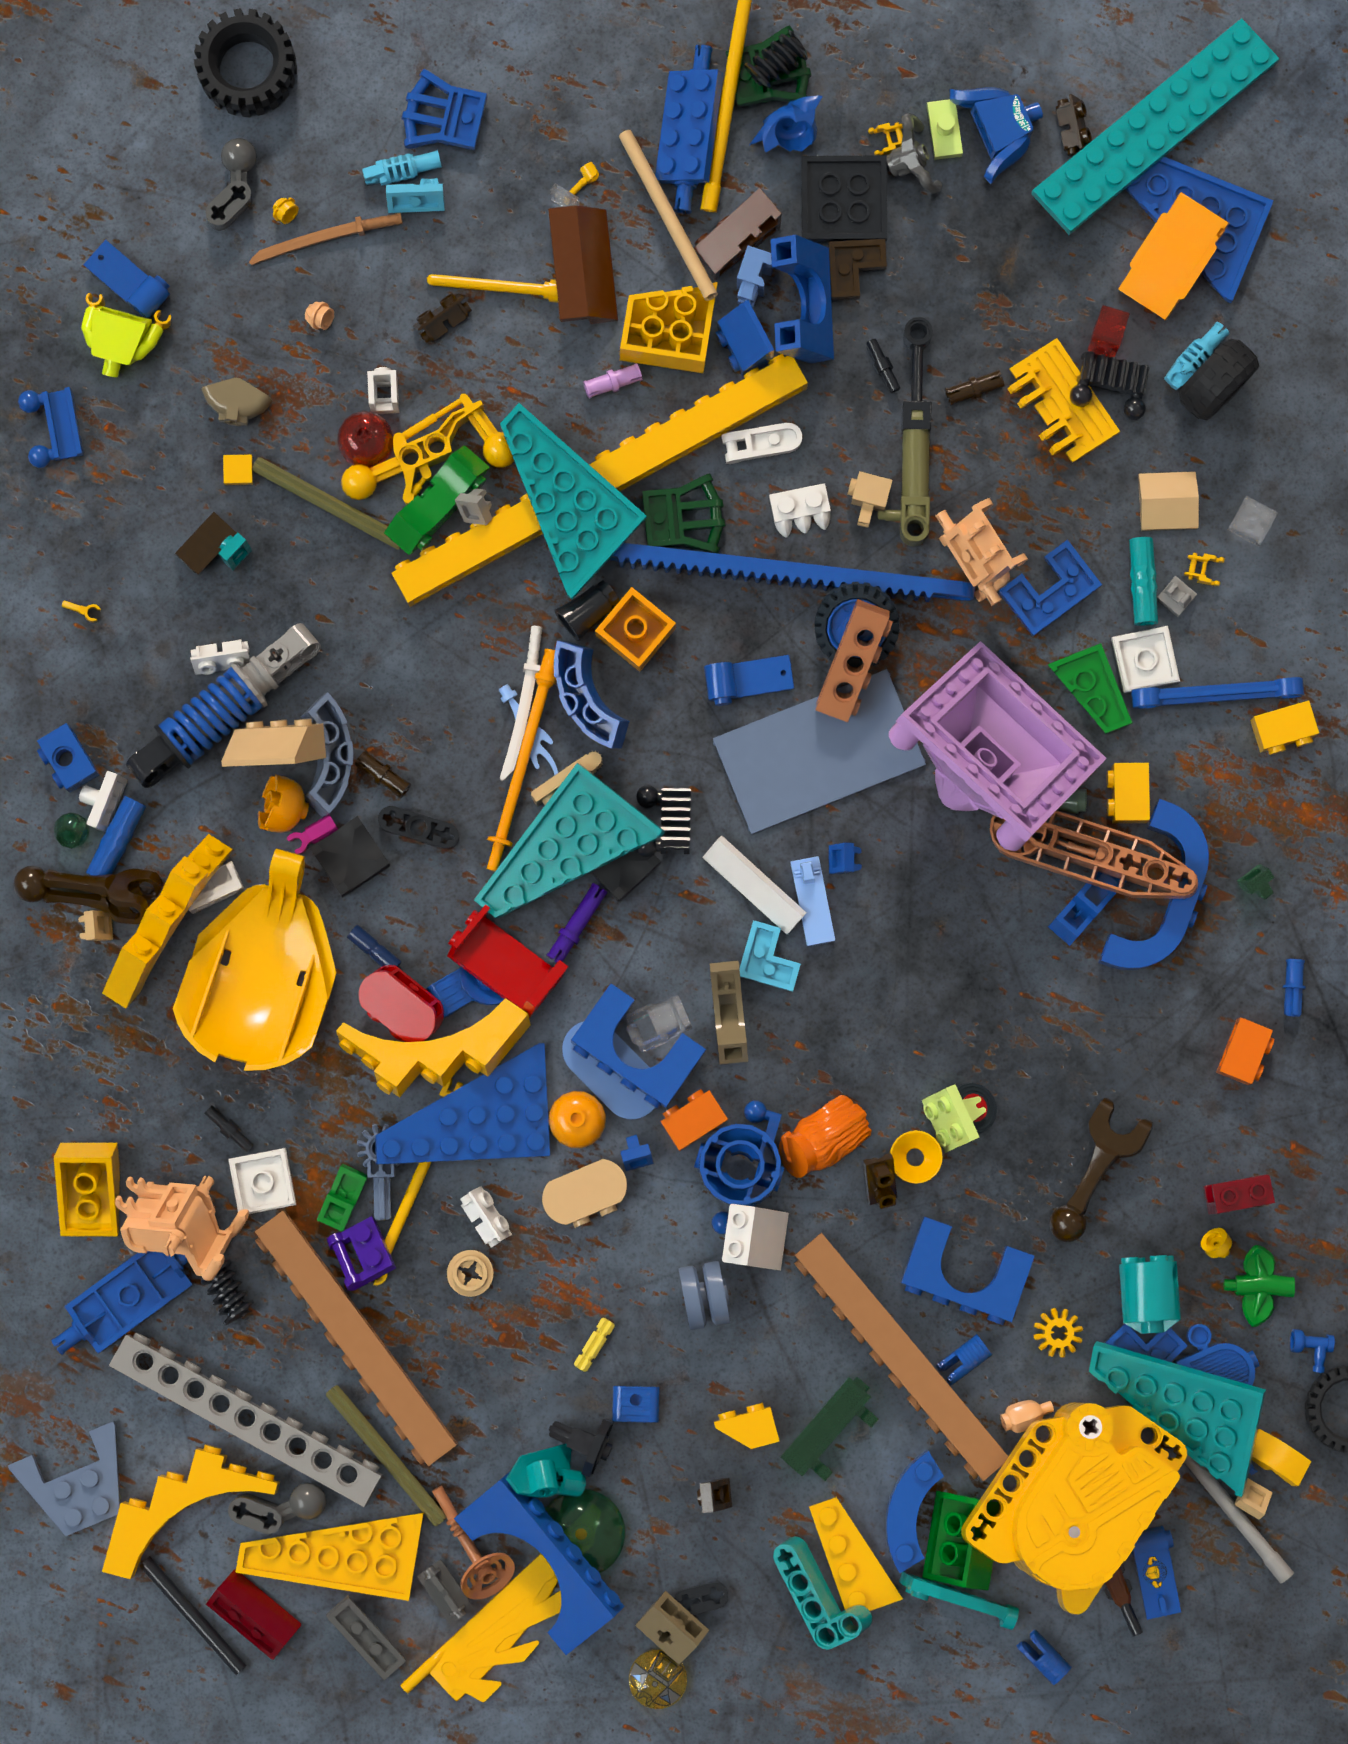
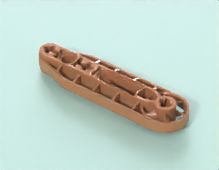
M1055 811L1049 823L1045 822L1035 832L1042 834L1043 837L1038 839L1031 836L1023 845L1024 852L1022 853L1021 848L1017 851L1004 849L999 844L996 832L1006 820L994 815L991 819L990 834L993 844L1000 853L1009 858L1131 898L1186 899L1193 896L1198 889V879L1194 871L1152 841ZM1056 817L1078 823L1076 832L1054 825ZM1083 825L1106 832L1104 841L1081 834ZM1047 833L1053 835L1049 845L1044 844L1047 839ZM1110 835L1133 841L1132 848L1128 849L1109 843ZM1059 836L1097 848L1098 852L1097 850L1088 849L1072 842L1065 843L1059 841ZM1138 843L1151 847L1160 853V857L1155 858L1137 852ZM1057 844H1058V845H1061V846H1064V847H1067L1066 850L1075 851V852H1078V853L1087 855L1088 857L1095 858V860L1087 859V858H1084V857H1081V856H1078V855H1075V854H1072V853H1069V852H1066V851L1057 849V848H1056V847H1057ZM1038 852L1036 860L1027 858ZM1043 854L1066 861L1064 868L1060 869L1040 862ZM1128 860H1132L1134 867L1124 870L1123 864H1127ZM1073 863L1093 870L1091 878L1068 871L1070 864ZM1142 863H1143V864H1145V865L1143 866V871H1142L1143 875L1140 876V874H1139V869H1142ZM1159 868L1164 872V875L1159 880H1152L1148 876L1149 871ZM1101 872L1121 879L1119 886L1116 887L1095 880L1097 873ZM1171 872L1173 880L1170 879V885H1168L1169 873ZM1183 878H1187L1189 885L1179 888V882H1182ZM1125 881L1147 887L1148 892H1131L1123 889ZM1153 890H1156V891H1159V892H1162V893H1155V892H1152V891H1153Z

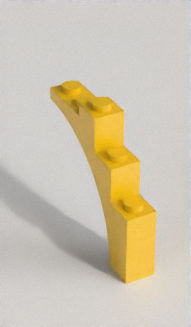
M208 834L188 857L184 856L171 870L161 894L146 909L137 932L122 947L102 994L124 1008H127L140 994L153 966L175 929L206 884L228 859L232 848Z
M505 998L489 1015L473 1026L451 1036L431 1041L398 1042L383 1040L364 1034L344 1022L336 1032L340 1041L339 1046L351 1055L353 1053L359 1055L361 1061L368 1068L374 1070L377 1080L376 1085L386 1094L390 1095L392 1092L400 1098L420 1073L429 1083L434 1084L437 1082L442 1087H445L464 1063L474 1073L478 1074L481 1072L488 1077L531 1024L528 1013Z
M205 1444L204 1449L198 1448L195 1450L187 1481L183 1480L184 1475L167 1471L166 1476H158L150 1508L146 1507V1501L130 1498L129 1502L124 1501L120 1504L102 1572L132 1579L136 1574L142 1555L154 1536L172 1517L187 1506L206 1497L226 1492L254 1491L275 1495L278 1493L280 1482L274 1480L275 1475L267 1472L258 1471L257 1475L246 1473L247 1468L241 1465L230 1463L229 1468L224 1467L227 1455L220 1454L221 1448Z

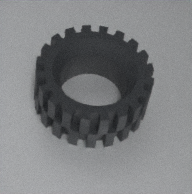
M239 8L234 9L235 16L228 18L227 13L224 12L219 15L220 23L216 24L212 19L207 24L209 32L201 31L198 37L201 45L196 44L194 50L197 59H194L198 78L209 99H213L214 104L218 108L222 109L224 106L227 112L235 115L237 110L241 111L243 117H250V111L256 110L258 116L264 115V107L269 105L273 111L279 107L277 99L281 98L285 101L289 96L287 88L294 87V74H297V64L290 38L287 32L284 33L282 25L278 21L273 23L271 16L266 13L259 17L257 10L249 8L248 15H243L242 9ZM242 42L258 43L267 48L273 55V67L269 76L261 84L252 88L232 86L220 74V65L225 53L234 45Z

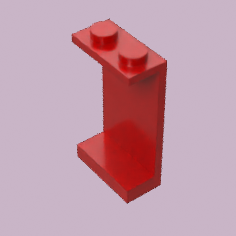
M485 904L480 912L474 910L465 922L467 928L463 932L458 930L450 939L448 944L451 948L447 957L503 999L506 998L528 1013L529 1018H531L563 978L569 966L561 960L554 967L546 963L486 918L490 907Z

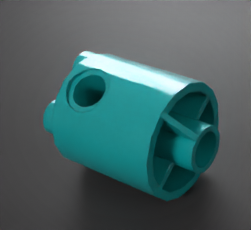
M1150 1256V1262H1146L1145 1257L1121 1258L1122 1264H1119L1123 1323L1141 1334L1166 1332L1181 1320L1177 1261H1174V1256Z

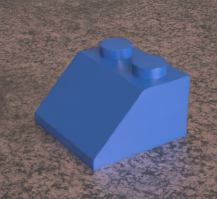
M749 300L744 301L717 321L718 331L715 332V335L722 348L727 346L731 354L728 360L734 372L740 371L744 378V375L752 369L759 368L760 370L769 365L768 362L774 358V348Z

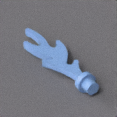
M506 684L498 689L502 695L500 699L503 704L509 702L516 721L519 704L515 701L514 697L518 694L515 690L512 691L510 686ZM538 727L530 759L534 767L539 769L537 755L541 754L550 764L555 776L558 774L556 764L551 755L540 744L544 740L552 745L553 741L543 729Z

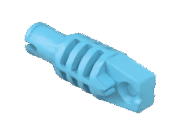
M437 150L417 156L407 153L398 157H390V159H382L376 161V165L363 168L362 172L366 185L380 183L383 186L410 178L413 179L418 176L417 173L442 168Z
M1215 322L1214 326L1201 339H1195L1176 359L1164 377V380L1173 389L1177 390L1183 386L1214 353V349L1230 334L1227 328L1221 330L1224 325L1220 322Z

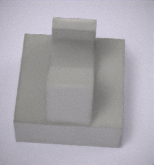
M475 488L469 494L460 493L455 499L464 522L487 525L491 521L492 516L489 510L492 504L491 501H485L484 499L487 493L486 490Z
M1175 576L1159 594L1157 600L1175 616L1179 617L1196 597L1197 593Z

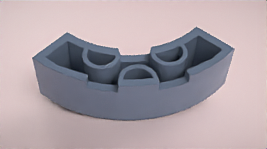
M328 692L322 695L301 716L302 719H312V724L323 723L326 758L318 759L314 779L305 793V801L321 817L328 815L342 798L348 786L351 765H353V742L350 739L346 725L347 720L336 701Z

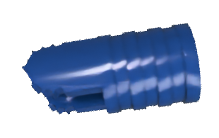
M976 1334L936 1365V1368L939 1371H946L959 1360L963 1363L947 1377L946 1381L951 1386L991 1357L992 1353Z
M1034 1629L1030 1633V1638L1042 1653L1039 1655L1025 1641H1021L1017 1648L1052 1685H1055L1070 1671L1072 1666Z

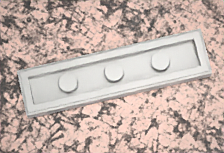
M720 836L702 857L773 923L781 928L784 933L789 934L806 914L797 903L723 836Z

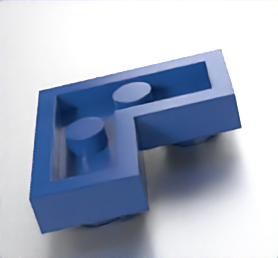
M1123 1324L1104 1342L1171 1362L1187 1347L1186 1343L1171 1328L1166 1332L1155 1334L1145 1343L1126 1324Z

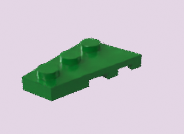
M1101 643L1048 664L1106 734L1133 724Z

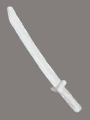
M531 626L527 663H524L523 668L525 676L510 745L500 775L501 781H504L514 771L524 736L536 680L534 677L535 673H539L540 665H538L542 627Z

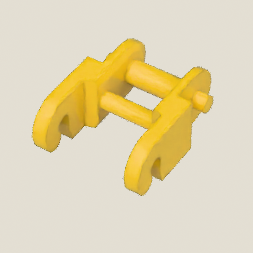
M897 122L895 125L890 126V123L878 125L875 129L873 127L868 129L869 134L883 132L886 134L888 147L883 148L882 151H875L874 155H888L892 153L893 149L901 147L903 138L902 124ZM896 131L898 142L892 143L890 132Z
M1197 553L1188 555L1187 558L1191 560L1189 572H1184V575L1189 580L1196 578L1198 579L1197 583L1220 586V581H1212V579L1206 578L1205 572L1208 561L1224 563L1225 558H1217L1215 555L1205 553L1202 557L1197 556ZM1197 561L1203 562L1201 574L1195 573Z

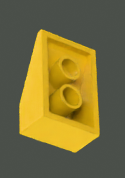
M60 1143L54 1155L60 1236H118L119 1209L115 1205V1199L120 1193L118 1143Z

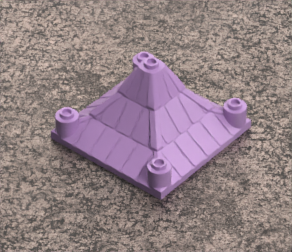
M981 641L905 710L889 731L891 743L898 749L911 750L919 740L923 743L926 752L936 767L935 782L939 798L946 807L957 811L981 809L1001 819L1004 818L1006 821L999 827L996 836L999 844L1004 849L1011 851L1019 850L1107 759Z

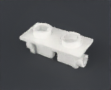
M242 639L222 642L223 652H218L217 644L196 646V649L191 650L190 657L195 675H209L214 672L229 669L232 663L241 668L245 667L247 663H250L248 641L242 642Z
M482 1186L470 1191L460 1199L463 1203L461 1207L471 1222L478 1218L482 1219L483 1222L475 1228L485 1245L489 1244L492 1248L512 1235L507 1220L498 1213L493 1205V1198Z

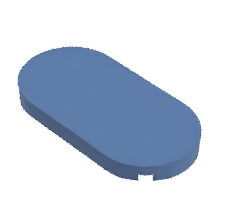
M583 1022L573 1026L566 1034L562 1046L564 1060L571 1071L615 1115L625 1119H638L651 1113L655 1107L644 1100L646 1094L638 1089L632 1092L620 1083L623 1078L613 1072L609 1076L596 1066L599 1062L589 1055L585 1059L572 1050L575 1045L571 1043V1039ZM614 1032L613 1046L619 1059L633 1068H650Z

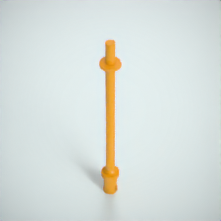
M544 649L539 673H535L534 679H536L538 687L496 836H488L487 838L488 841L494 844L486 869L494 872L500 865L504 847H512L513 845L511 841L507 840L547 694L549 688L557 683L554 677L555 650Z

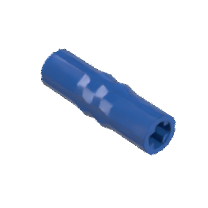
M124 796L116 814L107 827L105 835L100 841L99 847L86 871L87 874H113L146 809L145 805Z

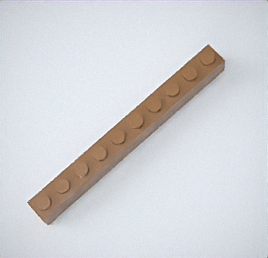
M281 1211L257 1229L255 1233L258 1235V1238L255 1241L265 1254L267 1252L272 1254L276 1260L272 1264L282 1277L285 1275L289 1277L293 1283L290 1289L299 1300L303 1298L310 1306L307 1312L316 1324L320 1321L328 1330L324 1333L333 1347L339 1345L345 1353L342 1356L345 1364L351 1371L356 1368L362 1378L359 1379L362 1387L368 1394L374 1392L380 1400L376 1403L377 1407L386 1418L391 1415L397 1423L393 1427L403 1441L408 1438L414 1446L411 1452L420 1464L425 1462L430 1466L458 1445L454 1437L288 1213Z
M820 1233L794 1255L797 1258L794 1265L804 1277L808 1274L813 1277L817 1282L813 1285L814 1289L823 1299L828 1296L833 1301L835 1306L831 1309L842 1322L847 1318L854 1328L850 1332L860 1344L866 1341L873 1349L869 1355L879 1366L885 1364L891 1371L888 1377L898 1389L904 1386L910 1394L906 1399L917 1412L923 1409L929 1416L925 1422L935 1434H938L940 1431L948 1439L944 1444L955 1457L960 1454L967 1463L963 1467L974 1480L979 1476L984 1481L999 1469L1009 1456L826 1237Z

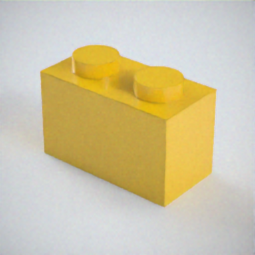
M1310 701L1260 714L1250 720L1260 753L1268 751L1269 755L1285 751V746L1296 743L1297 747L1313 743L1312 738L1319 734Z
M1114 763L1106 775L1107 788H1112V799H1107V816H1112V823H1147L1150 820L1149 763Z

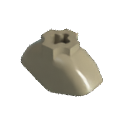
M231 378L201 388L207 404L219 415V422L234 426H248L249 419L264 413L273 402L268 395L241 378Z

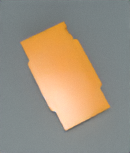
M1181 192L1168 213L1161 214L1130 262L1131 270L1118 290L1164 320H1167L1180 299H1184L1206 267L1217 249V242L1230 223Z

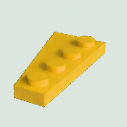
M837 1497L809 1506L844 1609L846 1610L855 1605H862L868 1608L869 1611L903 1600Z

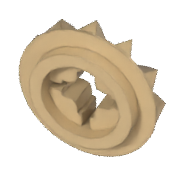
M475 1250L462 1251L455 1255L448 1265V1282L452 1289L460 1295L467 1297L480 1295L489 1288L493 1280L494 1271L492 1264L481 1252ZM476 1261L475 1272L482 1279L472 1278L464 1285L466 1275L462 1273V1270H459V1267L470 1268Z

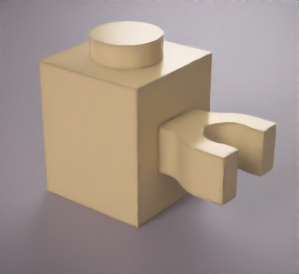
M860 471L857 479H851L847 495L853 496L851 504L862 507L858 526L869 527L873 510L885 511L892 484L891 479Z

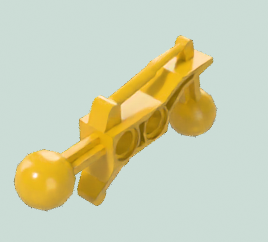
M461 394L459 399L437 413L429 415L403 433L394 434L393 451L396 457L371 468L361 464L350 466L342 475L341 486L347 496L352 499L362 500L373 494L377 483L403 472L406 483L403 501L405 505H408L421 491L425 481L431 480L432 473L430 467L446 461L453 453L451 443L458 428L468 421L471 422L484 440L483 455L490 465L497 468L511 465L514 459L503 432H498L484 413V406L481 400L472 403L466 394ZM463 404L464 408L451 413L438 430L412 442H406L407 439L436 422L438 418L458 405ZM434 442L444 443L445 447L440 453H433L429 450ZM409 453H415L419 456L418 461L413 465H407L403 462L404 457ZM420 472L422 477L418 483H415L417 473Z

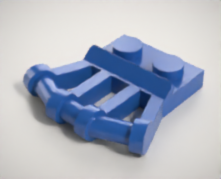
M423 69L419 74L421 78L412 91L407 93V109L402 113L401 119L404 121L406 139H404L405 148L413 149L422 145L442 143L446 146L452 145L475 150L487 101V93L451 86L428 70ZM431 84L449 95L446 100L423 95V93ZM419 105H427L445 109L444 118L417 113ZM416 124L441 128V131L439 133L417 136Z

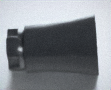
M602 580L572 601L555 609L554 612L567 632L579 642L598 621L612 611V608L620 600L612 587Z

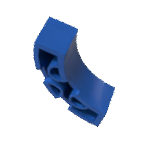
M557 640L554 653V677L557 680L560 693L559 698L568 716L572 717L583 733L596 742L612 749L622 748L630 721L611 711L598 695L591 672L594 649L569 641Z
M928 1450L917 1456L901 1473L887 1504L886 1540L891 1558L899 1573L924 1559L917 1539V1515L927 1492L937 1481L944 1477Z

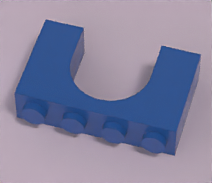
M796 234L771 239L772 268L783 271L793 278L801 299L800 319L774 324L776 352L809 364L833 360L834 345L829 248Z
M610 984L571 1039V1043L575 1045L572 1050L585 1059L589 1055L599 1062L596 1066L609 1076L613 1072L623 1078L620 1083L632 1092L638 1089L646 1094L644 1100L658 1109L661 1105L667 1108L706 1052V1049L682 1033L666 1057L656 1066L647 1069H637L626 1065L619 1059L614 1050L613 1036L616 1028L635 1000L613 984Z
M923 1217L900 1283L906 1285L905 1291L921 1296L922 1291L933 1294V1301L947 1306L950 1301L961 1304L959 1310L975 1316L977 1311L989 1314L987 1320L1000 1325H1004L1005 1320L1012 1322L1034 1255L1005 1246L995 1276L988 1286L974 1293L958 1291L945 1280L941 1270V1258L952 1226Z

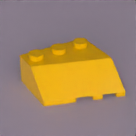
M714 282L712 284L717 291L718 282ZM692 286L668 292L661 290L629 295L620 346V361L704 374L715 298L705 301L699 288H693Z

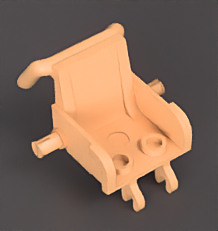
M987 498L972 506L973 511L958 524L953 523L946 510L941 511L935 517L944 529V535L939 538L942 545L949 547L972 586L978 585L979 590L975 591L976 599L980 602L987 598L991 606L1002 600L997 591L1009 583V571L1016 565H1023L1028 558L1025 553L1014 558L1010 556L984 515V512L993 506L991 499Z
M204 1176L197 1187L196 1185L181 1183L157 1185L154 1182H147L146 1184L143 1178H139L137 1184H135L133 1178L128 1177L126 1186L138 1195L136 1203L132 1197H128L126 1204L121 1196H117L115 1199L116 1207L127 1214V1219L120 1231L125 1245L130 1250L145 1254L147 1251L161 1252L171 1257L174 1254L185 1255L196 1276H202L205 1281H211L216 1277L224 1264L225 1257L223 1254L230 1241L244 1226L248 1219L249 1211L247 1209L240 1210L231 1225L225 1230H220L215 1217L216 1211L209 1195V1190L214 1184V1180L210 1176Z

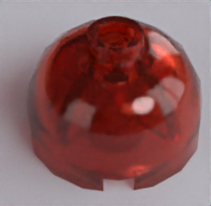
M360 411L353 413L343 421L339 428L337 437L339 451L351 465L361 464L369 468L385 461L393 452L392 428L385 418L374 412Z

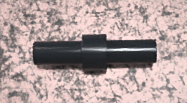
M876 338L871 339L866 345L875 361L873 365L878 375H882L890 393H895L901 387L892 371L893 365L889 357L884 356Z
M211 1106L204 1113L221 1129L219 1132L226 1139L231 1138L245 1153L254 1146L238 1130L239 1126L232 1119L228 1121L215 1107Z

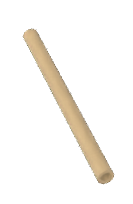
M631 130L622 132L619 138L705 301L714 299L718 293Z

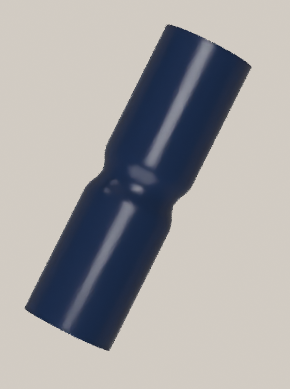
M356 925L347 936L351 942L364 953L369 954L381 967L385 965L399 967L402 962L359 925Z

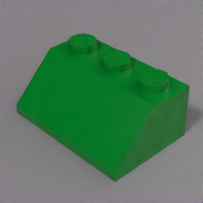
M936 1491L922 1578L963 1588L989 1590L993 1560L969 1545L961 1534L963 1524L981 1498ZM990 1500L987 1503L986 1510L990 1516H994L999 1512V1502ZM979 1515L978 1519L983 1520L980 1527L971 1528L974 1534L972 1539L975 1537L981 1538L983 1535L979 1531L983 1523L990 1525L992 1521L986 1520Z

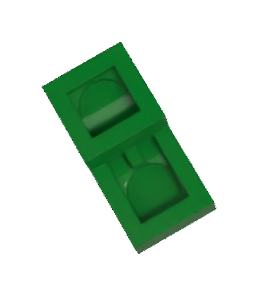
M342 1164L331 1190L326 1196L317 1221L343 1232L366 1184L367 1174Z

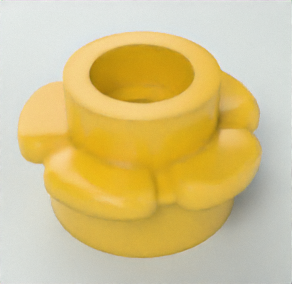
M291 197L277 200L273 206V218L276 221H281L283 224L290 223L299 211L295 200Z

